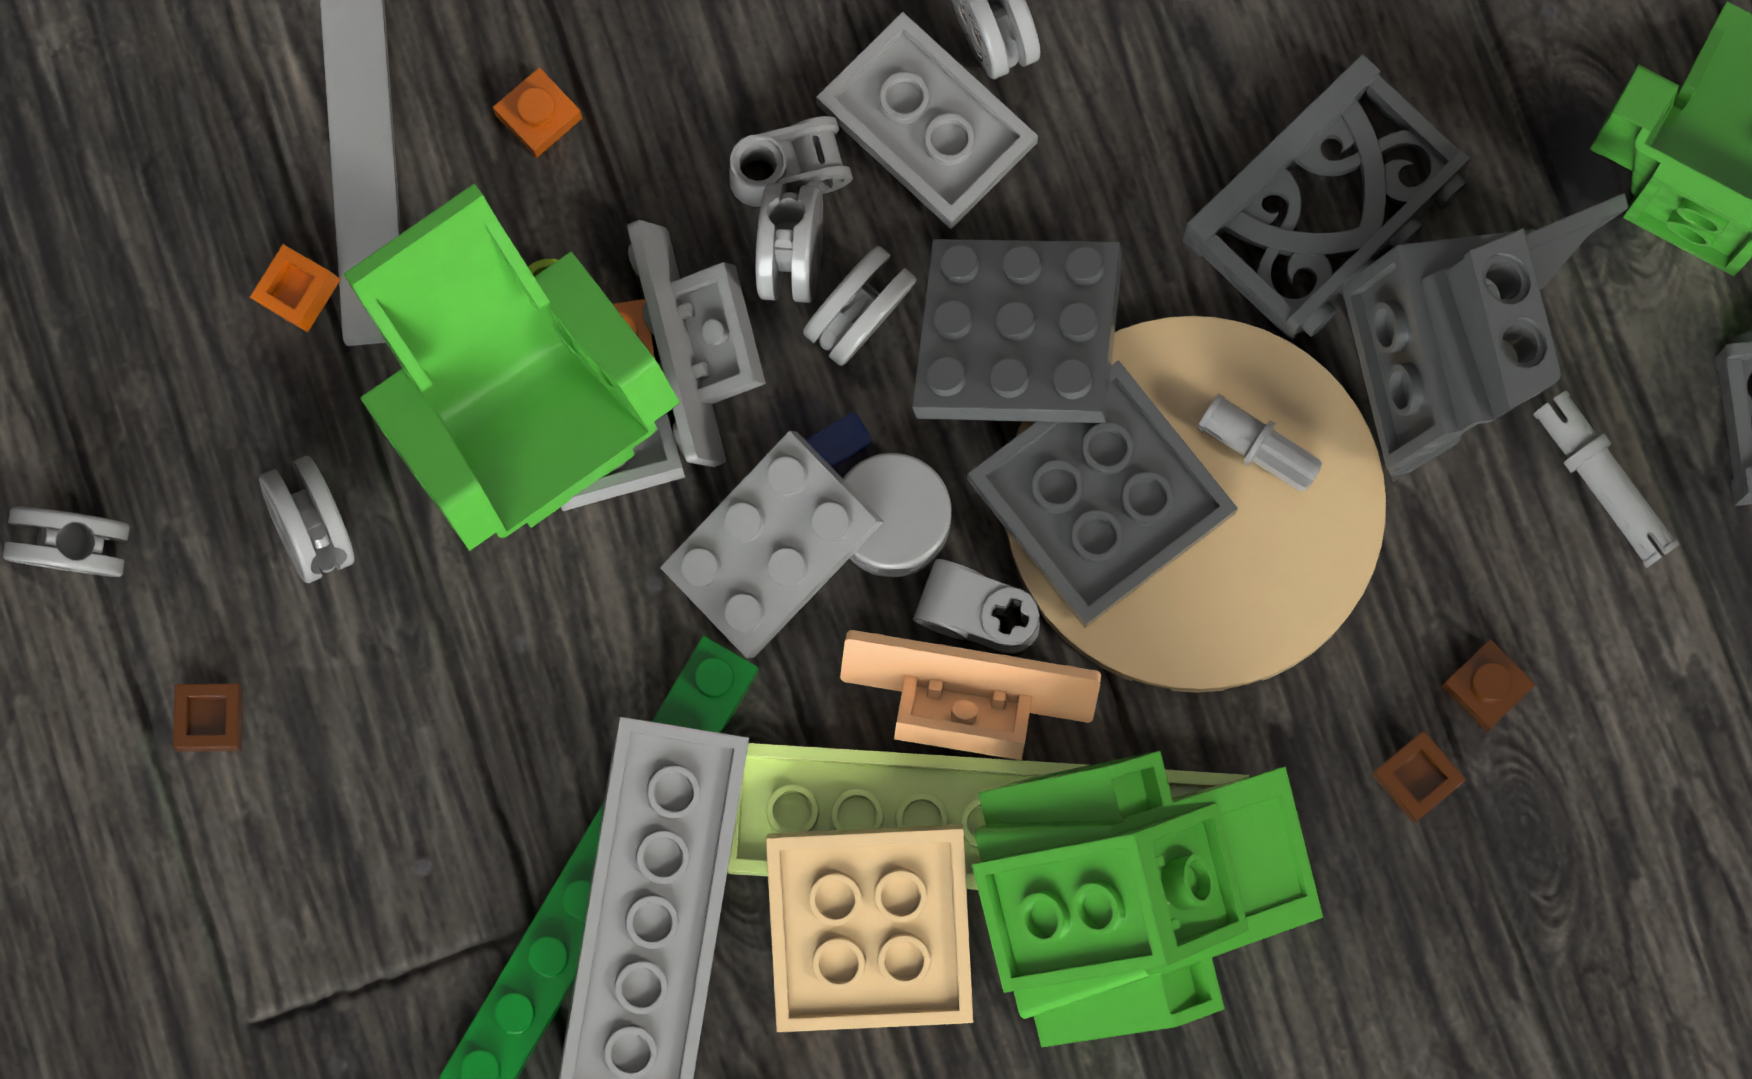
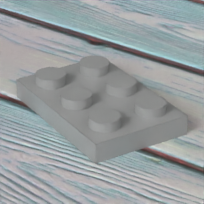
M904 12L816 97L817 106L828 116L835 117L838 125L950 229L1037 144L1038 135Z
M789 431L660 568L746 658H754L884 521L797 431Z

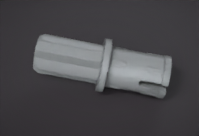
M1220 393L1211 403L1197 429L1202 432L1205 431L1244 456L1243 464L1246 466L1254 462L1298 491H1305L1310 487L1322 466L1320 459L1274 431L1276 423L1270 420L1267 425L1226 400Z

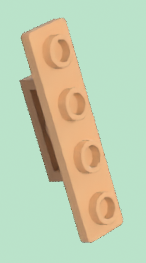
M849 630L845 638L840 679L847 683L902 692L896 722L895 740L1022 761L1029 713L1086 723L1092 722L1100 688L1101 673L1096 670L1070 665H1060L952 647L944 644Z

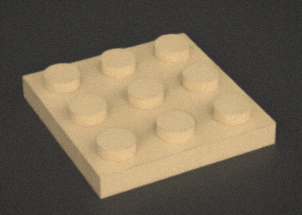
M963 824L767 834L766 849L777 1032L973 1023Z

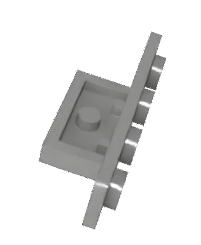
M637 220L627 225L631 240L628 255L634 271L641 280L646 300L643 306V315L648 329L655 336L661 360L659 366L680 401V404L673 408L676 420L673 425L674 439L687 462L716 467L726 463V457L712 404L766 384L736 265L722 262L680 279L668 230L663 226Z

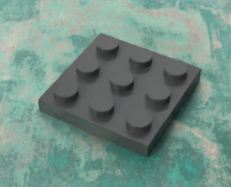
M933 239L913 399V410L916 418L1106 423L1122 264L1120 242Z
M1119 360L1111 365L1106 423L1035 422L967 474L969 483L1084 628L1088 627L1230 519L1238 510L1237 506Z

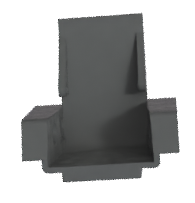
M1625 193L1537 230H1524L1523 228L1513 232L1397 245L1342 286L1386 469L1390 472L1392 482L1397 481L1455 446L1460 441L1461 435L1474 426L1492 422L1549 388L1560 379V367L1540 290L1544 288L1591 233L1629 208ZM1502 340L1508 342L1517 353L1518 362L1512 360L1505 353Z

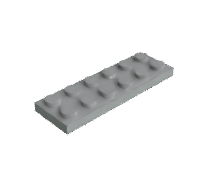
M618 717L558 1079L694 1078L749 738Z

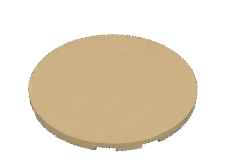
M1182 316L1142 322L1116 331L1114 334L1112 365L1118 360L1122 363L1237 506L1238 510L1230 519L1086 628L1083 627L1006 529L1018 576L1026 592L1037 603L1038 611L1065 642L1099 667L1124 679L1168 688L1171 691L1196 693L1224 691L1228 688L1269 679L1310 656L1333 636L1349 617L1362 597L1374 572L1385 528L1386 494L1382 466L1370 429L1344 387L1326 368L1297 346L1264 329L1217 317ZM1219 393L1226 400L1267 425L1270 420L1276 423L1274 431L1320 459L1322 463L1321 469L1308 489L1298 491L1254 462L1246 466L1243 464L1244 456L1205 431L1202 432L1197 429L1202 417ZM1022 421L1016 437L1032 426L1035 421Z

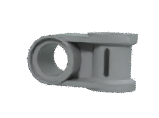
M831 116L810 118L789 127L749 135L741 139L734 146L730 156L729 181L734 196L743 204L760 207L764 189L769 183L785 184L787 192L795 193L798 196L802 185L818 186L822 194L849 184L853 180L850 167L843 166L835 138V134L839 131L836 118ZM761 161L767 163L774 173L770 178L763 181H754L748 179L741 169L747 163Z
M942 559L934 561L913 617V621L939 634L955 639L968 640L1011 655L1022 653L1033 646L1038 638L1040 629L1037 603L1030 594L1021 589L987 578L983 574L963 565ZM1011 608L1021 610V620L1026 627L1015 626L1010 635L1001 633L1000 620L996 618V615L1007 616Z

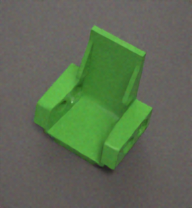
M1727 1L1679 90L1678 84L1639 64L1615 101L1590 150L1632 171L1631 192L1634 198L1623 216L1624 219L1734 277L1752 258V14Z
M475 184L343 273L402 367L401 370L367 392L360 399L385 437L469 551L495 533H497L499 538H505L526 523L530 528L568 503L571 497L635 455L633 448L656 431L657 426L654 421L680 404L653 355L572 251L534 277L497 220L484 195Z
M1156 751L1034 776L978 793L986 825L978 827L975 831V839L981 861L972 864L1003 992H1014L1018 1012L1023 1019L1034 1016L1041 1048L1174 1028L1224 1010L1212 957L1323 918L1286 767L1271 769L1172 798L1161 752Z

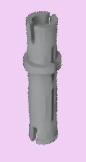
M1566 390L1553 398L1552 401L1566 423L1561 421L1549 403L1543 405L1533 415L1536 419L1540 420L1568 458L1564 465L1570 473L1575 470L1578 471L1590 490L1643 560L1644 566L1648 568L1662 556L1650 542L1647 535L1652 537L1664 555L1679 546L1680 543L1677 539H1674L1607 449L1612 444L1605 434L1601 436L1596 434Z

